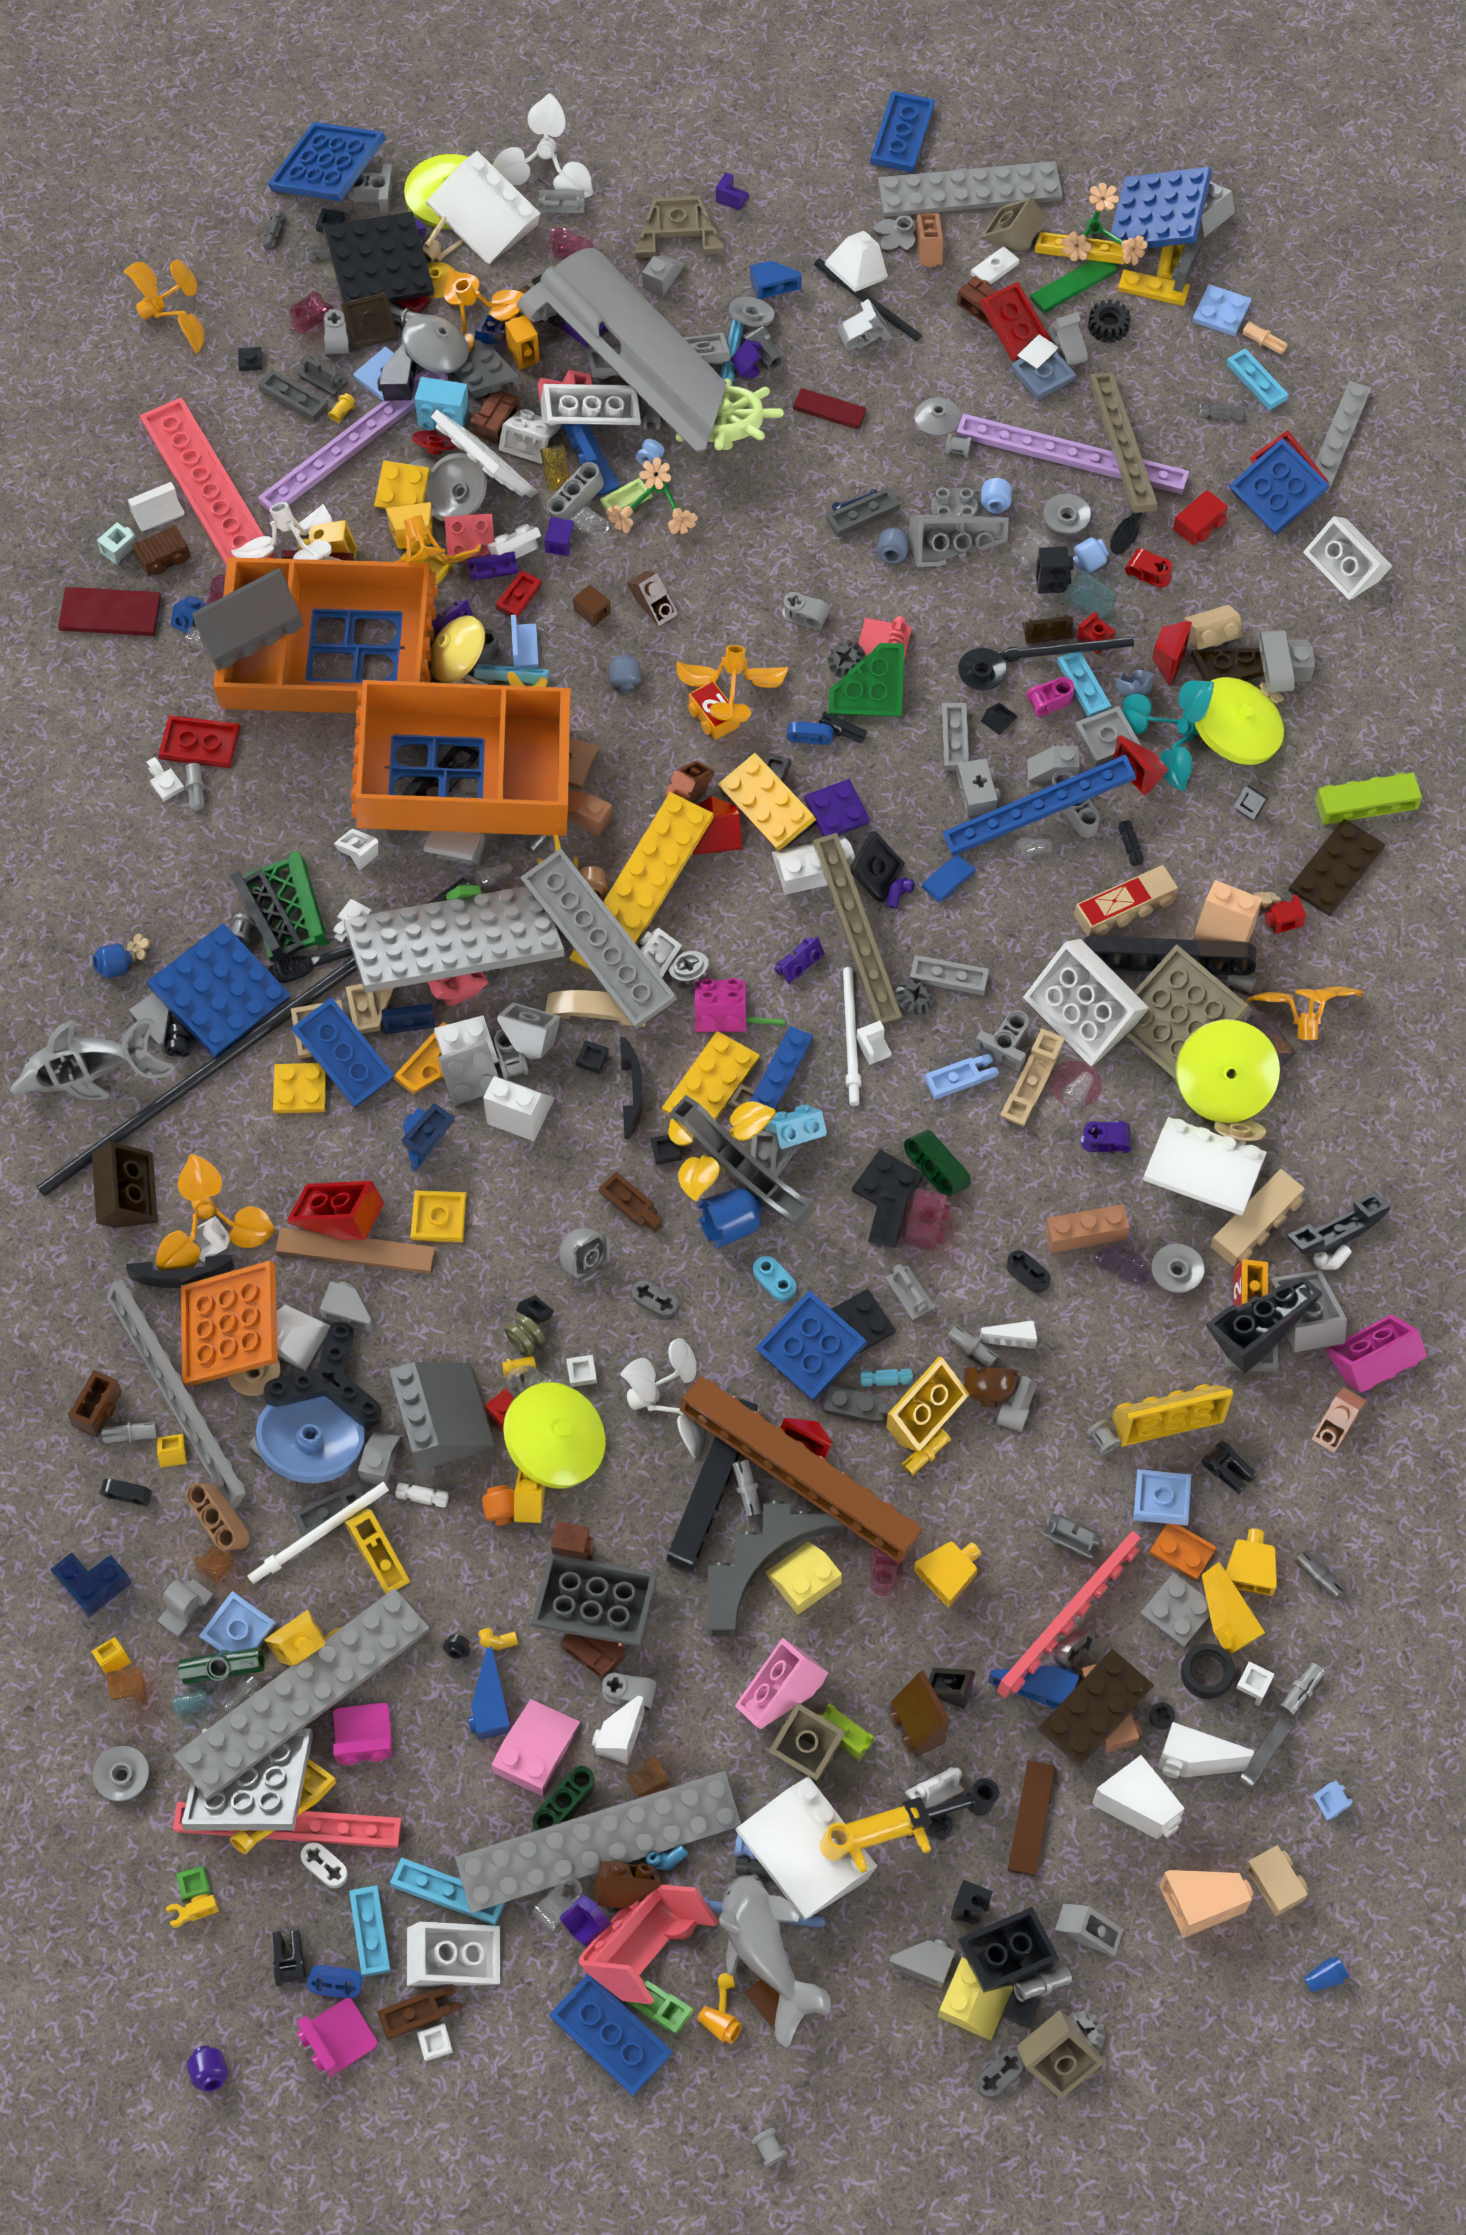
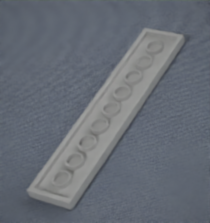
M394 1588L326 1639V1644L299 1664L289 1667L173 1755L174 1760L209 1801L429 1632V1627Z
M721 1771L458 1855L454 1858L470 1913L597 1873L601 1861L611 1862L618 1860L628 1863L646 1857L651 1851L659 1853L677 1847L679 1844L683 1845L736 1828L741 1825L726 1772Z

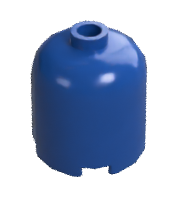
M735 1188L698 1200L697 1209L702 1208L703 1217L699 1218L701 1228L708 1242L714 1240L715 1249L755 1233L760 1227L761 1213H763L762 1203L744 1188Z

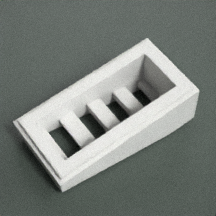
M1034 1321L983 1327L980 1332L981 1342L986 1344L1029 1349L1036 1348L1037 1336Z

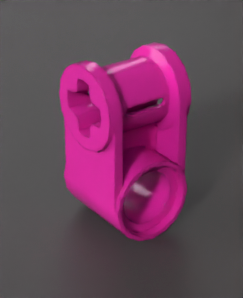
M1059 677L1029 689L1026 697L1032 702L1035 708V715L1041 717L1069 706L1074 698L1073 681L1067 677Z

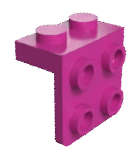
M705 978L695 982V1032H746V982L744 980L736 978L727 980Z
M386 1703L343 1707L334 1710L335 1744H333L337 1764L354 1765L360 1761L370 1760L372 1762L386 1760V1758H393L390 1714Z
M350 1998L343 1999L311 2021L307 2015L297 2021L301 2030L296 2032L300 2041L304 2047L309 2045L312 2047L315 2055L311 2059L319 2072L325 2069L330 2078L375 2049L378 2044L367 2023Z

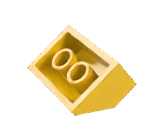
M939 1356L888 1413L886 1428L902 1447L919 1452L970 1394L945 1360Z

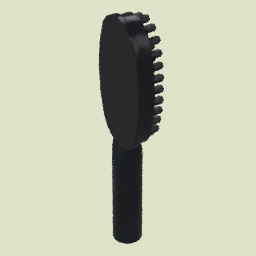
M1132 512L1128 518L1122 520L1110 539V550L1114 554L1125 553L1132 543L1135 542L1139 532L1138 520L1143 512Z
M346 946L312 958L304 955L289 957L270 965L267 970L279 983H287L305 977L313 971L314 967L353 954L350 946Z

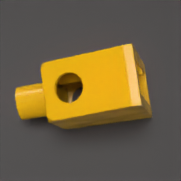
M431 502L386 508L389 530L399 549L407 548L405 535L408 533L404 524L406 519L422 515L426 528H429L431 535L433 534L434 522ZM428 537L427 540L424 541L425 545L431 544V541ZM411 540V551H419L421 548L420 544H413Z
M346 520L313 525L310 528L309 539H302L306 546L317 540L326 541L331 545L332 552L354 553V559L356 560L357 544ZM298 543V550H302L300 544Z
M1249 1529L1247 1541L1236 1540L1226 1573L1237 1590L1273 1596L1277 1585L1275 1547L1263 1544L1264 1531Z
M951 1541L917 1560L914 1564V1572L949 1608L976 1577L977 1567L972 1562L981 1556L982 1553L973 1542H970L965 1548L960 1550Z
M306 1610L264 1639L277 1661L289 1666L299 1664L326 1644L323 1632L309 1610Z

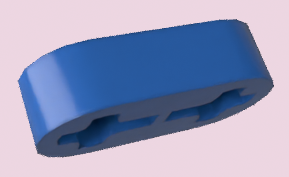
M791 722L788 724L786 737L790 742L829 745L833 741L834 730L827 724Z
M327 1965L314 1966L307 1980V1987L314 1994L350 1999L359 1995L363 1984V1977L358 1971Z

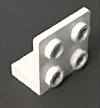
M519 410L503 424L499 450L542 464L546 457L548 441L561 429L562 424L546 423L542 421L541 416L535 415L530 410Z

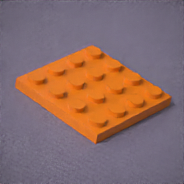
M269 1260L181 1286L183 1385L190 1387L278 1363L275 1263Z

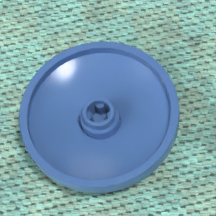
M322 1396L281 1407H274L268 1404L259 1416L255 1441L261 1458L274 1472L297 1482L321 1483L344 1475L357 1463L363 1450L364 1428L327 1397Z

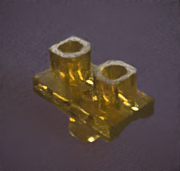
M564 445L540 449L543 463L542 473H545L548 492L559 490L571 477Z

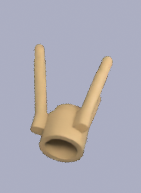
M446 216L442 217L437 227L434 228L430 237L422 246L425 257L429 256V262L431 263L434 260L440 262L446 255L465 243L461 239L443 252L440 251L442 246L435 238L447 220Z

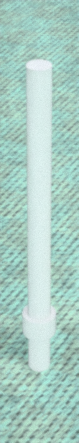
M846 967L843 969L848 1064L846 1087L849 1088V1104L851 1106H858L860 1104L859 1088L861 1087V1075L858 1074L853 968Z
M384 1482L380 1483L276 1556L273 1554L265 1559L263 1565L247 1575L248 1578L255 1584L270 1572L274 1574L282 1568L281 1565L387 1493L389 1491L388 1487Z

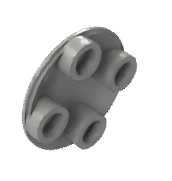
M939 488L932 500L931 510L933 515L976 516L978 502L973 490L970 488Z

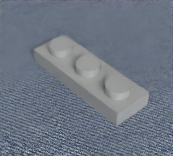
M942 703L944 771H957L958 763L969 762L966 703Z
M915 955L910 979L915 983L920 981L921 984L984 996L989 969Z

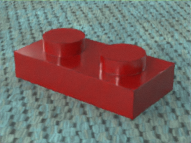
M521 570L496 603V610L509 617L516 615L517 620L542 586L541 580Z

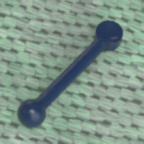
M872 489L869 493L846 502H835L832 504V509L836 511L878 491Z

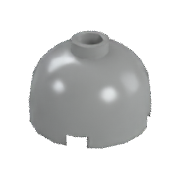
M581 1227L574 1229L566 1235L560 1245L559 1260L562 1268L580 1281L591 1280L600 1271L593 1269L603 1259L608 1261L611 1250L610 1240L601 1232L592 1228Z

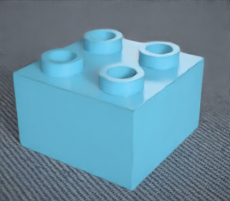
M421 377L415 395L418 427L428 431L437 429L435 426L438 423L431 416L438 410L465 428L470 413L467 384Z

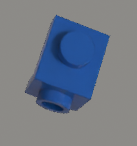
M187 596L173 605L171 626L191 634L195 624L192 613L209 604L195 596Z

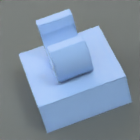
M1337 1781L1327 1784L1313 1795L1327 1821L1337 1817L1350 1807V1804L1353 1802L1352 1799L1346 1798L1343 1792L1346 1788L1343 1785H1339Z

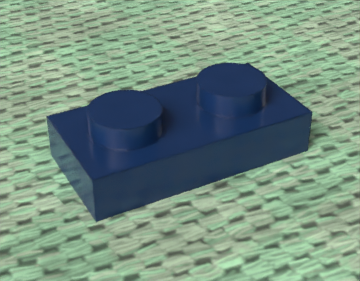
M432 1003L381 1010L385 1035L435 1028Z
M433 1103L401 1140L402 1145L423 1158L455 1122L454 1116Z

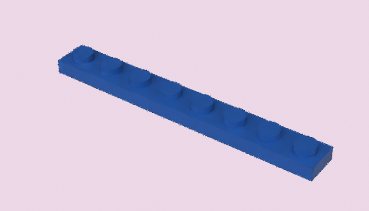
M1123 755L942 833L952 856H955L1136 779V776L1127 756Z

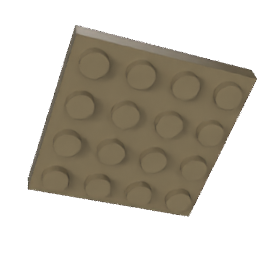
M1176 944L1134 991L1149 1009L1136 1026L1125 1036L1176 1079L1177 1058L1183 1044L1191 1034L1213 1021L1225 1019L1240 1021L1251 1007Z

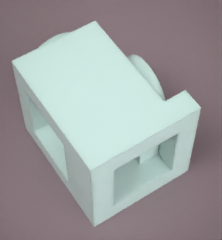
M116 523L97 540L100 553L118 565L133 550L136 536L130 528H124L119 523Z

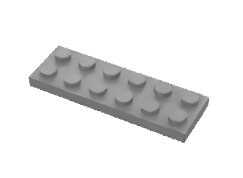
M724 333L684 338L707 363L721 364L724 361L730 360V352ZM621 346L611 347L618 355L620 354ZM594 349L587 350L592 378L606 379L613 375H619Z

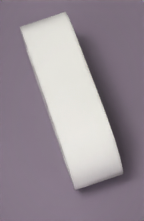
M312 1842L304 1846L301 1851V1860L310 1872L330 1888H339L345 1884L348 1873L340 1860L319 1843ZM319 1850L318 1855L323 1863L320 1865L315 1860L309 1863L308 1852L312 1851L315 1853ZM329 1866L334 1871L338 1868L341 1869L339 1872L341 1878L339 1880L333 1878L331 1881L328 1880L330 1875L325 1868Z

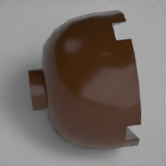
M977 1367L964 1368V1386L972 1399L982 1402L981 1407L997 1408L998 1402L1007 1401L1016 1390L1017 1370L989 1367L977 1370Z

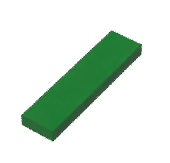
M1091 260L1030 294V300L1044 314L1117 273V267L1113 263Z

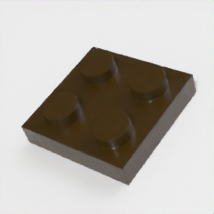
M386 292L341 303L354 350L398 339Z

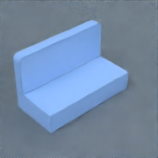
M511 615L514 667L539 668L536 624L517 625L516 615Z

